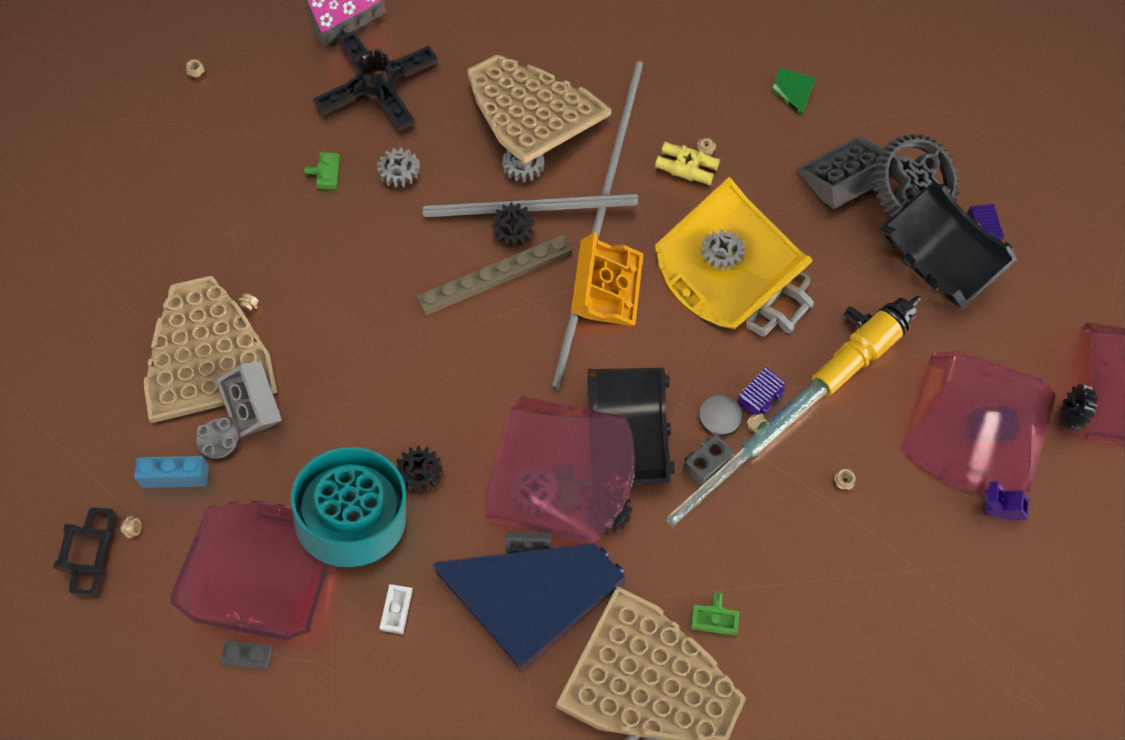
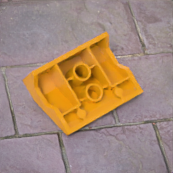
M596 232L582 239L571 313L590 320L635 326L643 253L625 245L611 246L599 241L598 233Z

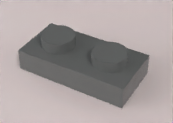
M506 531V553L551 549V533Z
M225 640L220 664L268 670L272 647L271 645Z

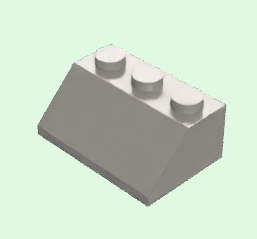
M261 361L239 365L216 379L230 420L238 430L239 439L268 429L282 421Z

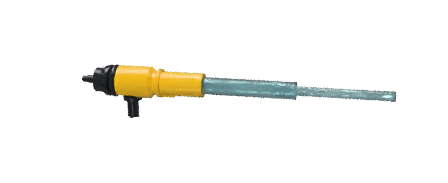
M915 296L910 301L898 298L893 303L885 304L874 316L870 314L863 315L852 306L847 307L843 315L857 325L856 331L851 334L850 341L845 342L834 353V357L812 375L811 383L741 444L742 451L671 515L666 517L669 524L675 526L748 458L755 459L820 399L825 395H832L858 370L867 367L869 361H876L900 338L905 336L906 332L911 329L912 322L918 317L915 306L918 305L921 298Z

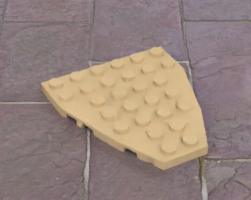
M495 55L468 69V78L477 104L499 143L524 164L611 115V109L586 89L580 87L577 90L570 86V82L566 80L559 82L555 80V75L528 65L527 68L518 66V61Z
M212 276L171 285L168 292L169 296L163 305L162 317L158 318L151 345L152 355L151 359H148L147 364L149 369L147 377L144 378L143 382L149 421L155 423L225 406L216 379L242 364L261 361L272 393H278L269 352L260 341V338L251 327L238 304L228 296L227 292L218 285L217 281Z
M617 586L556 704V708L598 730L659 740H728L746 698L740 690L733 686L731 679L727 675L724 676L716 666L717 662L693 638H688L679 629L680 626L676 622L672 623L663 614L664 611L659 606Z

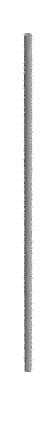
M637 61L635 64L602 195H610L643 67V63ZM598 207L592 233H598V238L606 207ZM571 313L552 384V388L555 390H559L562 383L579 316Z

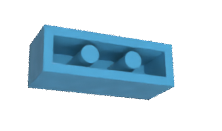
M203 456L137 458L134 479L141 488L207 486L209 465Z

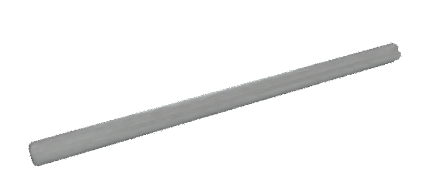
M618 194L424 205L422 212L424 217L496 213L497 209L502 211V205L504 204L506 207H509L510 202L513 203L514 207L520 203L521 209L527 207L528 211L631 206L638 204V195Z

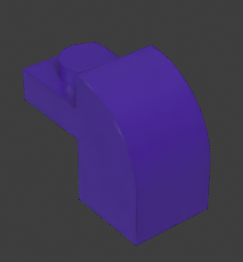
M989 481V488L985 492V511L993 517L1006 520H1028L1030 500L1024 491H1005L998 481Z

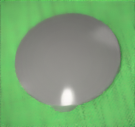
M715 395L705 400L702 404L700 420L711 434L717 436L727 434L736 430L741 424L742 410L734 399L724 395Z
M227 418L213 419L204 425H200L197 429V448L207 458H223L229 455L237 446L239 440L238 430Z

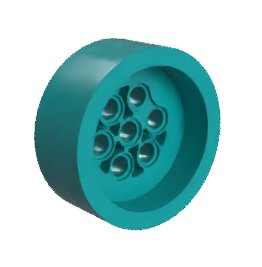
M344 447L324 452L313 458L302 468L292 486L291 506L297 537L307 552L324 563L339 567L366 565L388 554L401 539L406 525L405 483L397 467L386 457L375 451L358 447Z

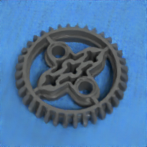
M908 134L890 141L880 151L879 157L875 160L877 164L873 166L876 171L873 172L872 176L876 177V179L872 183L877 186L873 191H878L876 198L882 200L880 205L886 206L884 211H890V217H894L933 181L941 184L934 178L938 168L942 174L943 184L950 189L951 196L957 201L956 196L960 193L956 189L961 186L957 183L960 177L956 176L959 170L954 168L956 163L951 161L953 156L947 155L948 149L943 150V144L937 145V139L931 140L930 136L924 137L923 134L918 136L917 134ZM906 147H913L926 152L919 155L915 161L908 156L897 157L895 155L896 152ZM888 172L899 183L894 194L889 184Z

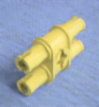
M665 141L662 154L670 155L677 158V160L673 161L658 156L655 168L670 172L674 177L676 175L688 179L689 182L695 180L711 185L714 173L698 169V167L703 166L717 171L720 159L706 155L702 150L697 151L686 147V145L678 146Z

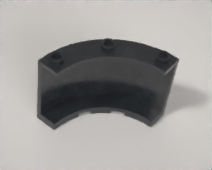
M933 181L879 230L893 249L897 247L905 255L902 259L935 291L938 289L943 291L945 299L963 309L1008 269L1017 258L1013 253L1014 248L1009 243H1003L980 227V223L975 218H971L951 196L950 189L945 184Z
M664 367L587 369L588 405H592V409H588L591 484L671 483V474H675L674 461H670L668 436H671V424L667 423L666 388H669L670 380L669 375H665Z

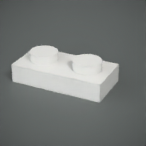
M389 585L380 631L403 634L413 592L412 588Z

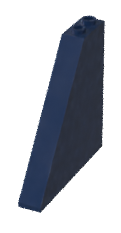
M596 544L449 560L433 564L434 572L521 672L613 594L617 586L621 587L625 583L623 568L617 563L614 565L609 559L610 556L607 551L602 547L599 549Z

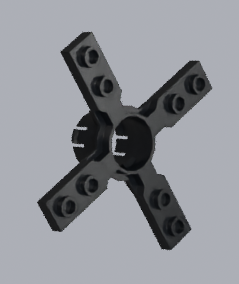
M355 31L339 37V44L357 69L356 77L350 79L347 83L313 98V102L320 114L324 116L356 101L358 96L365 93L377 96L382 108L398 132L415 125V119L393 86L397 78H406L438 63V57L428 45L398 60L393 59L389 61L388 56L379 49H374L373 52L372 50L368 51ZM382 71L380 74L374 75L373 78L372 75H367L370 72Z

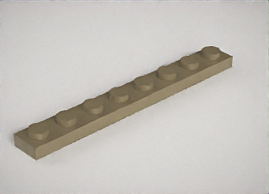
M564 235L422 293L417 298L425 315H429L572 254V249Z

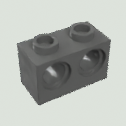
M715 435L711 439H705L698 451H692L686 456L683 470L702 488L733 460L735 452ZM710 451H718L720 455H712ZM702 464L705 468L698 469L694 465Z

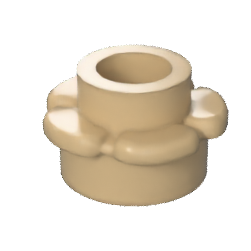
M190 60L186 64V73L189 76L192 75V77L200 76L205 70L199 60Z
M708 138L701 139L697 143V150H702L704 154L709 156L716 148L715 143Z
M244 293L242 298H239L240 306L243 309L251 311L258 308L257 304L259 301L252 295Z
M753 414L748 419L749 431H753L756 434L763 431L767 425V420L763 414Z
M843 469L835 474L834 481L839 489L850 490L855 485L856 477L851 470Z
M128 516L121 524L122 533L127 538L138 536L141 532L140 520Z

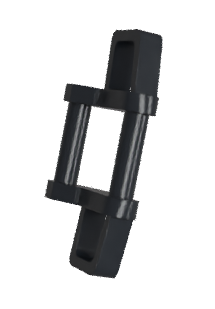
M92 507L88 511L83 527L73 524L64 525L63 532L65 534L58 560L55 561L53 568L71 574L69 592L75 596L95 597L98 593L105 571L103 565L109 541L112 540L114 534L116 512L113 509ZM96 515H109L106 530L91 528ZM73 536L100 540L94 566L67 562ZM78 575L95 576L90 590L76 589Z

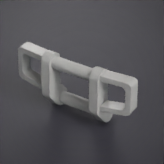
M800 272L796 278L804 281L798 288L788 283L747 318L746 327L761 336H766L778 325L784 332L790 334L807 310H811L815 305L814 301L804 292L810 284V277ZM781 293L796 299L801 304L789 320L783 313L770 307ZM759 314L771 320L765 327H760L753 323Z

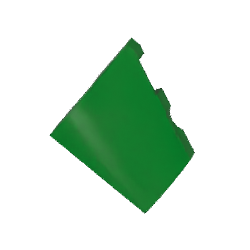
M780 67L772 91L778 96L783 97L787 104L792 103L798 108L797 112L803 115L816 78Z

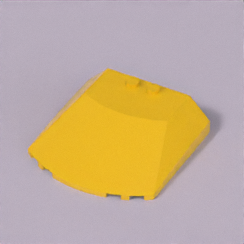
M730 177L655 245L659 268L675 296L689 310L704 320L731 329L737 328L813 262L809 255L807 256L801 252L742 193ZM720 229H723L724 233L731 230V235L737 233L738 239H743V245L745 246L744 259L741 260L739 266L734 264L733 270L730 267H727L726 271H723L722 267L715 270V265L708 267V261H703V255H701L702 242L706 241V235L712 237V231L719 234Z

